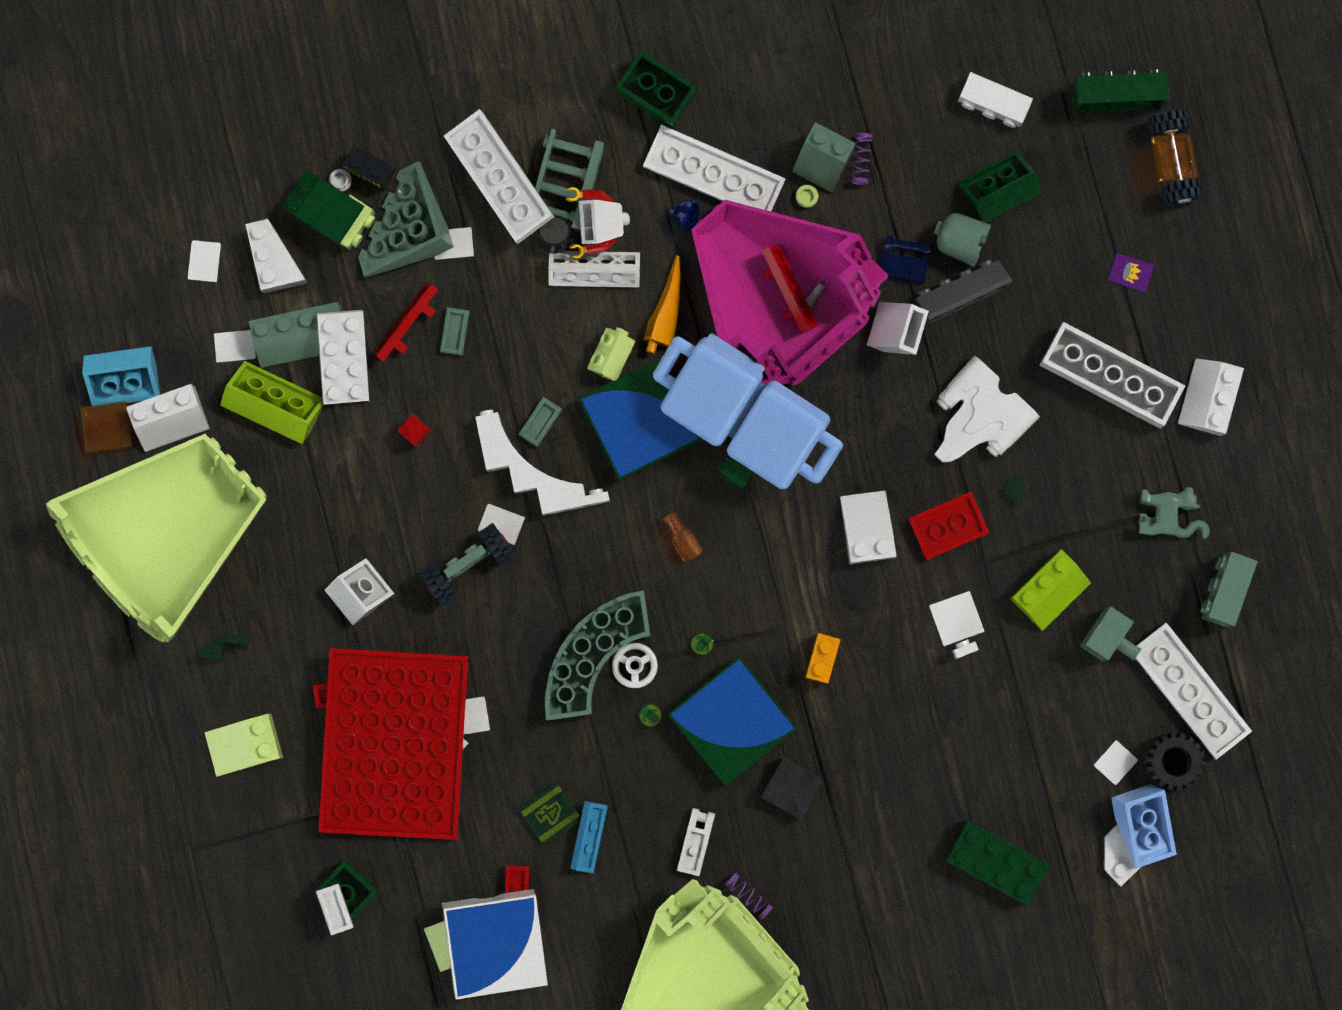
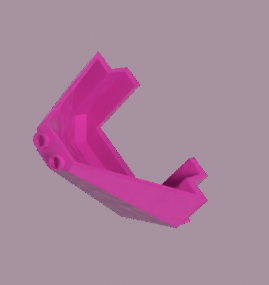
M724 200L721 204L715 206L712 212L704 219L698 221L695 227L691 229L717 337L762 365L765 370L762 373L761 383L765 385L770 381H777L782 385L790 383L792 386L802 382L867 324L869 319L867 312L870 307L875 306L881 293L878 288L888 277V274L871 259L872 256L862 236L859 234L729 200ZM777 244L780 245L805 299H807L819 281L823 287L825 286L820 296L810 308L818 324L817 327L801 333L794 318L785 320L782 312L788 310L789 306L775 277L766 280L763 275V271L770 267L762 250Z

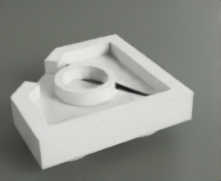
M1116 825L1104 836V870L1119 886H1122L1141 867H1134L1119 827Z

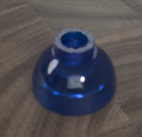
M684 200L678 205H672L670 216L674 218L678 227L689 231L696 225L700 213L697 201Z

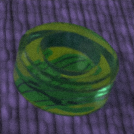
M698 633L691 640V648L697 655H707L713 649V639L707 633Z
M648 704L640 710L639 718L643 725L654 727L660 723L662 712L658 706Z

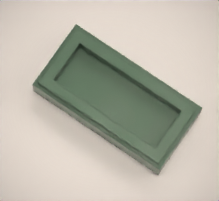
M447 307L440 353L463 356L470 315L469 310Z
M543 397L518 435L538 447L560 415L562 408Z

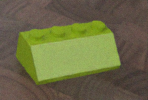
M244 361L226 385L220 406L303 444L310 434L324 404L322 397Z

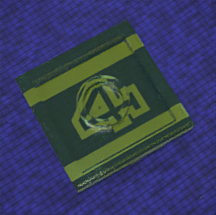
M557 782L518 808L544 846L581 821L580 815Z

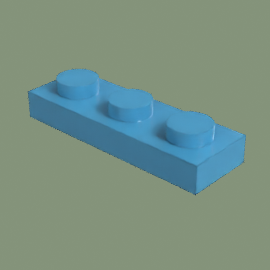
M584 802L570 869L594 873L608 805Z

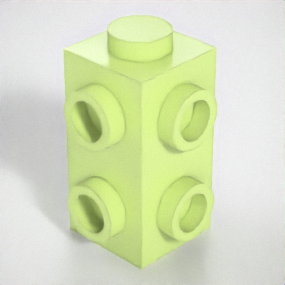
M617 327L616 330L606 328L587 369L603 378L612 381L617 380L635 341L629 338V333Z

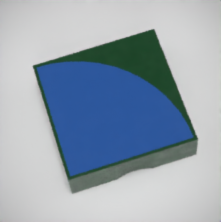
M661 358L579 398L619 482L649 468L663 458L674 456L701 442V438L661 411V403L669 392L668 388L653 378V373Z
M740 657L668 714L725 786L797 729Z

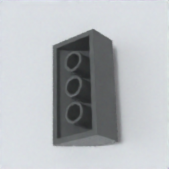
M990 259L979 265L980 269L972 272L971 269L960 273V278L951 281L949 278L938 284L939 288L933 291L927 288L919 292V297L914 302L916 306L929 311L925 325L927 326L1008 288L1012 283V279L999 260L992 262Z

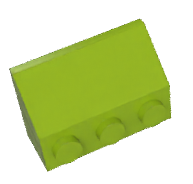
M1061 549L1010 599L1043 631L1091 582L1079 566Z

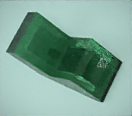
M224 633L201 650L198 657L224 661L227 643L249 646L250 636Z

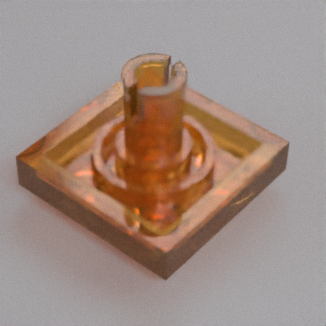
M126 401L80 408L86 453L133 447Z

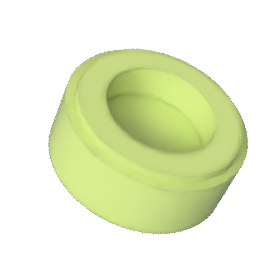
M803 185L796 192V202L802 208H811L818 201V191L811 185Z

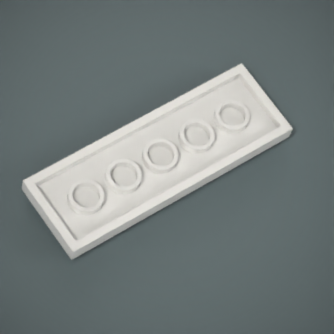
M480 109L444 135L517 244L554 218L543 199Z
M663 125L660 126L643 164V167L722 202L729 200L767 211H772L785 182V178Z
M1164 623L1136 645L1141 648V651L1135 659L1215 760L1252 732L1167 623Z

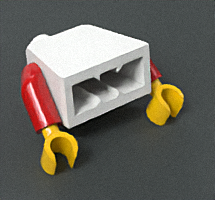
M575 187L567 189L566 191H573L575 193V198H566L567 201L573 202L578 198H583V201H579L582 244H586V246L582 247L578 244L570 245L569 248H579V253L571 256L580 258L583 253L594 254L607 251L616 242V238L623 235V226H627L630 222L629 214L622 212V205L613 202V198L601 190L583 189V192Z

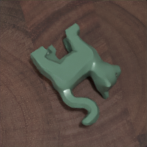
M1186 487L1178 494L1165 492L1156 495H1150L1148 490H1142L1140 503L1156 507V516L1151 518L1147 514L1140 513L1139 534L1151 536L1165 534L1185 538L1192 535L1196 529H1200L1202 538H1208L1210 529L1204 521H1192L1185 529L1178 525V508L1188 511L1200 508V505L1197 504V496L1193 488Z

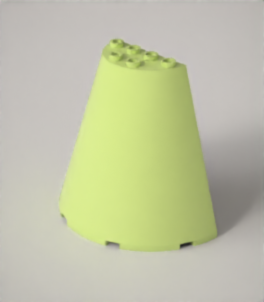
M206 434L46 503L50 516L57 521L55 526L81 564L83 566L86 565L93 572V579L128 617L132 615L138 621L137 625L161 642H169L175 636L265 503L267 497L260 487H255L250 482L251 478L244 470L239 472L234 467L236 462L229 454L225 455L220 450L219 443L214 438L210 439Z

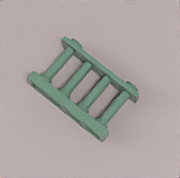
M551 129L550 135L546 134L543 143L546 151L535 187L538 194L540 195L541 191L567 198H575L573 191H566L569 188L544 182L547 169L581 178V181H584L582 190L578 189L583 192V189L593 190L605 148L604 143L595 140L594 146L585 147L556 139L557 132L555 129ZM553 148L587 156V159H590L588 168L580 169L551 161ZM583 198L575 200L578 205L576 211L572 210V212L547 206L553 215L562 216L569 221V224H572V231L581 233L579 201H583Z

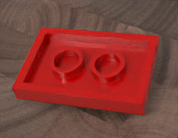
M968 492L908 518L925 560H929L989 534L972 492Z

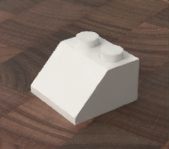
M367 559L339 575L325 589L326 593L352 625L368 616L394 595V592Z

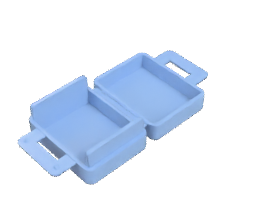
M714 334L702 338L696 346L681 337L673 338L653 373L654 380L669 389L661 403V411L665 415L713 446L721 445L729 435L732 441L727 448L728 455L779 489H787L798 473L812 483H820L843 448V444L839 439L825 431L830 423L828 414L777 381H770L767 385L761 383L762 373L765 368ZM683 353L689 358L675 379L669 375V372L680 354ZM817 442H820L826 446V449L813 468L806 464L805 461Z

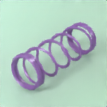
M855 134V138L860 140L856 143L873 141L871 140L873 138L871 134ZM855 144L857 148L862 150L856 151L853 154L856 158L860 159V161H856L852 165L854 166V164L858 162H870V160L857 157L855 154L858 152H866L871 150L858 147ZM854 166L855 168L859 169L860 171H855V172H853V173H852V176H853L854 173H858V172H869V170L861 169V168H858V167ZM853 176L854 178L851 179L852 184H869V180L866 178Z
M735 873L726 882L724 886L728 888L734 881L730 888V891H733L741 884L745 883L737 898H741L746 893L752 890L751 895L745 903V906H747L760 897L757 905L753 910V913L757 912L762 907L768 904L766 909L758 916V918L762 920L771 911L773 906L769 905V903H765L756 910L757 906L759 905L762 899V896H757L748 903L754 892V889H749L740 896V894L746 886V881L741 882L733 888L734 884L739 878V875Z

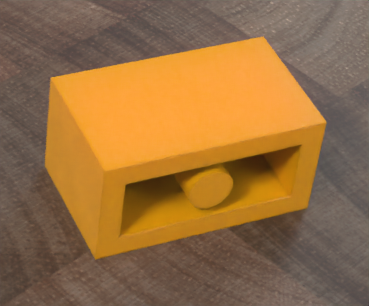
M820 633L817 634L805 678L825 684L829 683L841 639Z

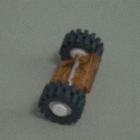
M1171 110L1148 117L1159 182H1170L1161 186L1164 205L1184 204L1205 197L1202 180L1198 178L1190 134L1176 135L1191 129L1188 110Z

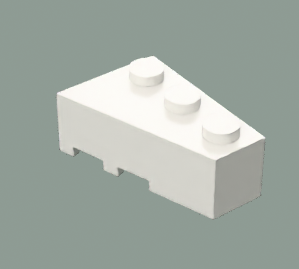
M268 219L245 224L260 289L264 294L308 284Z

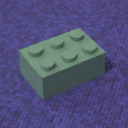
M1234 552L1223 554V557L1218 558L1215 569L1218 570L1216 577L1210 580L1207 591H1210L1208 600L1204 599L1200 608V612L1203 613L1201 619L1226 628L1236 625L1258 561Z

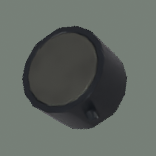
M553 215L554 218L537 229L541 248L548 253L557 254L568 249L570 243L573 244L574 239H572L569 222L562 216Z

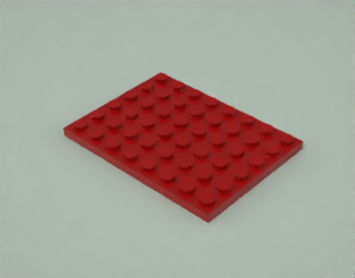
M330 648L319 832L457 840L468 656Z

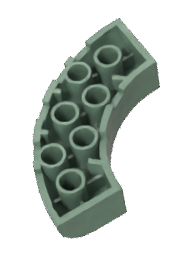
M644 590L617 597L601 605L581 620L567 636L558 650L548 676L545 695L546 721L592 714L594 686L605 663L625 645L650 637Z

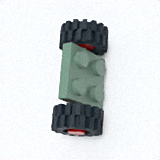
M494 523L478 532L488 548L474 544L464 551L466 555L460 560L456 557L446 564L445 576L435 563L419 573L431 594L442 607L458 597L449 583L492 553L500 566L516 557L508 541L499 532Z

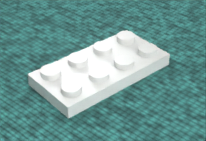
M363 310L317 313L323 404L369 401Z

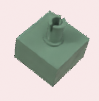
M1107 607L1102 611L1080 644V647L1101 661L1109 660L1116 649L1133 661L1141 651L1140 647L1124 638L1134 622L1113 607Z

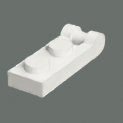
M693 808L677 871L699 876L715 813L708 812L706 814L699 812L700 809ZM696 822H704V829L696 828Z

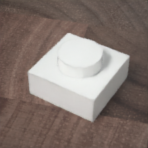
M965 640L955 644L957 649L952 650L955 659L977 651L978 647L976 642L969 643V640Z

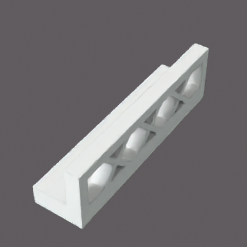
M563 251L557 254L549 253V286L639 287L640 252L583 253L580 258L571 256L578 254L579 251ZM554 259H564L565 262L554 263ZM579 260H587V261H589V262H587V263H579L578 261H579ZM602 260L611 261L609 264L601 263ZM626 260H635V264H625L623 262Z

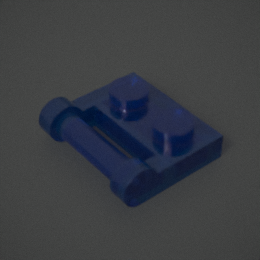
M887 235L881 268L888 274V278L924 284L932 243L909 242L893 239L894 236ZM897 248L922 253V259L891 254V249Z

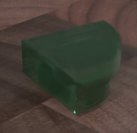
M1021 474L1003 488L1004 492L1016 506L1022 502L1026 493V484Z

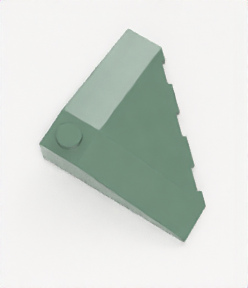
M419 161L398 172L396 180L399 183L394 193L389 192L382 206L385 209L380 222L375 221L368 235L372 240L367 250L362 249L358 256L363 275L366 278L435 257L454 247L447 224Z

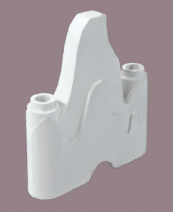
M973 356L951 380L936 401L944 410L953 408L959 401L963 402L961 408L947 424L944 440L934 454L943 463L951 462L961 457L973 447L988 441L986 449L993 456L1002 455L1040 418L1036 411L1018 394L1006 395L1001 393L998 388L999 377L976 356Z

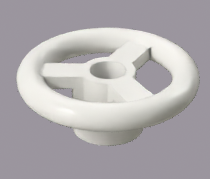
M641 643L625 645L615 653L612 661V670L615 678L619 683L628 688H641L649 684L654 679L658 667L653 651ZM630 650H640L646 655L641 658L637 656L627 658L623 654ZM619 661L625 664L626 670L631 674L632 681L625 679L620 673ZM637 661L639 668L637 670L631 669V662ZM650 661L651 668L649 674L639 681L638 674L643 670L644 664Z

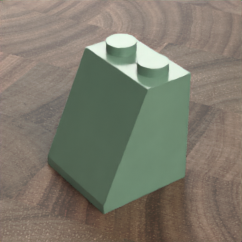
M815 122L804 142L792 173L832 193L853 154L856 143Z

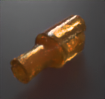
M676 512L663 518V521L673 535L671 542L683 562H690L702 553V548L692 531L684 528Z

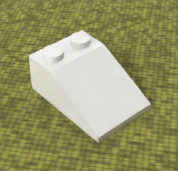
M877 491L840 496L849 564L895 558L896 550L886 492Z

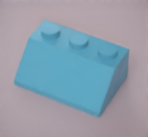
M151 346L86 355L83 358L82 373L92 408L144 401L160 395L157 367Z

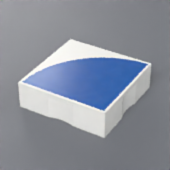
M533 889L504 893L486 899L472 898L442 903L455 999L548 985L537 900Z

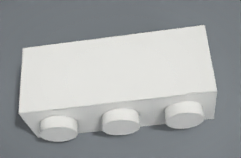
M970 72L958 102H961V106L966 109L974 110L975 108L982 111V115L987 118L995 119L996 117L1003 120V124L1016 128V126L1021 127L1033 98Z

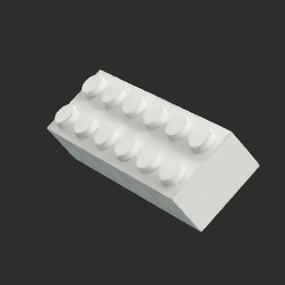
M1065 322L1060 325L1040 363V366L1160 429L1165 426L1185 388V385Z

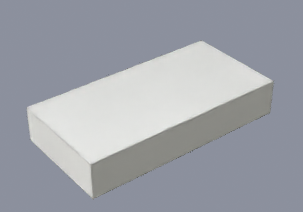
M339 883L316 891L331 935L354 928Z

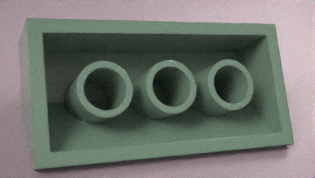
M335 302L249 321L252 340L261 369L320 356L317 313L342 311L341 305Z

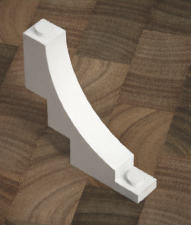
M486 410L480 412V416L475 417L487 472L509 468L515 494L532 490L538 491L543 516L610 502L608 491L603 492V489L589 491L590 495L585 496L583 484L556 479L529 464L515 450L507 438L498 412L494 413L493 410Z

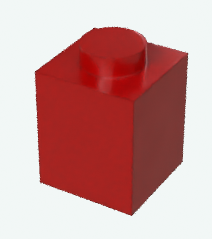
M414 414L398 429V432L416 448L432 432Z

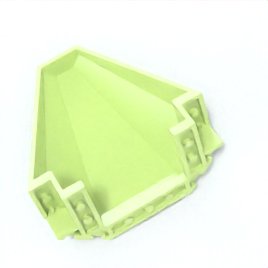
M692 879L676 894H672L656 910L621 1010H809L806 1006L809 1000L804 986L799 985L797 977L800 975L796 964L739 899L732 895L725 897L720 890L708 885L705 888L701 887L697 880Z

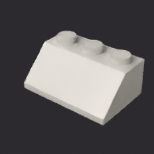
M1195 359L1178 424L1218 436L1225 435L1244 368L1219 361Z
M192 384L126 407L133 428L145 452L210 429L196 388Z

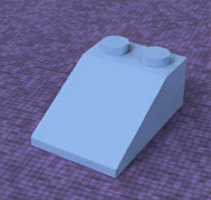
M1150 784L1111 797L1115 820L1135 868L1177 855L1164 789Z

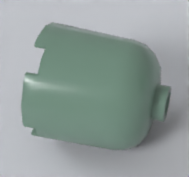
M950 214L945 218L944 222H938L934 234L938 235L937 247L944 254L975 267L982 248L979 244H985L991 225L962 214Z

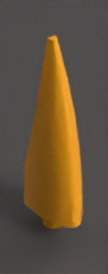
M678 255L675 256L664 291L646 328L643 341L648 342L646 352L655 354L657 345L669 347L675 336L680 301V260Z

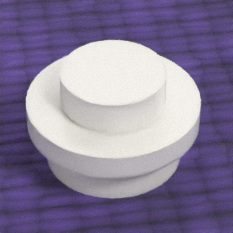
M337 169L330 174L329 184L340 191H346L351 186L352 179L346 170Z

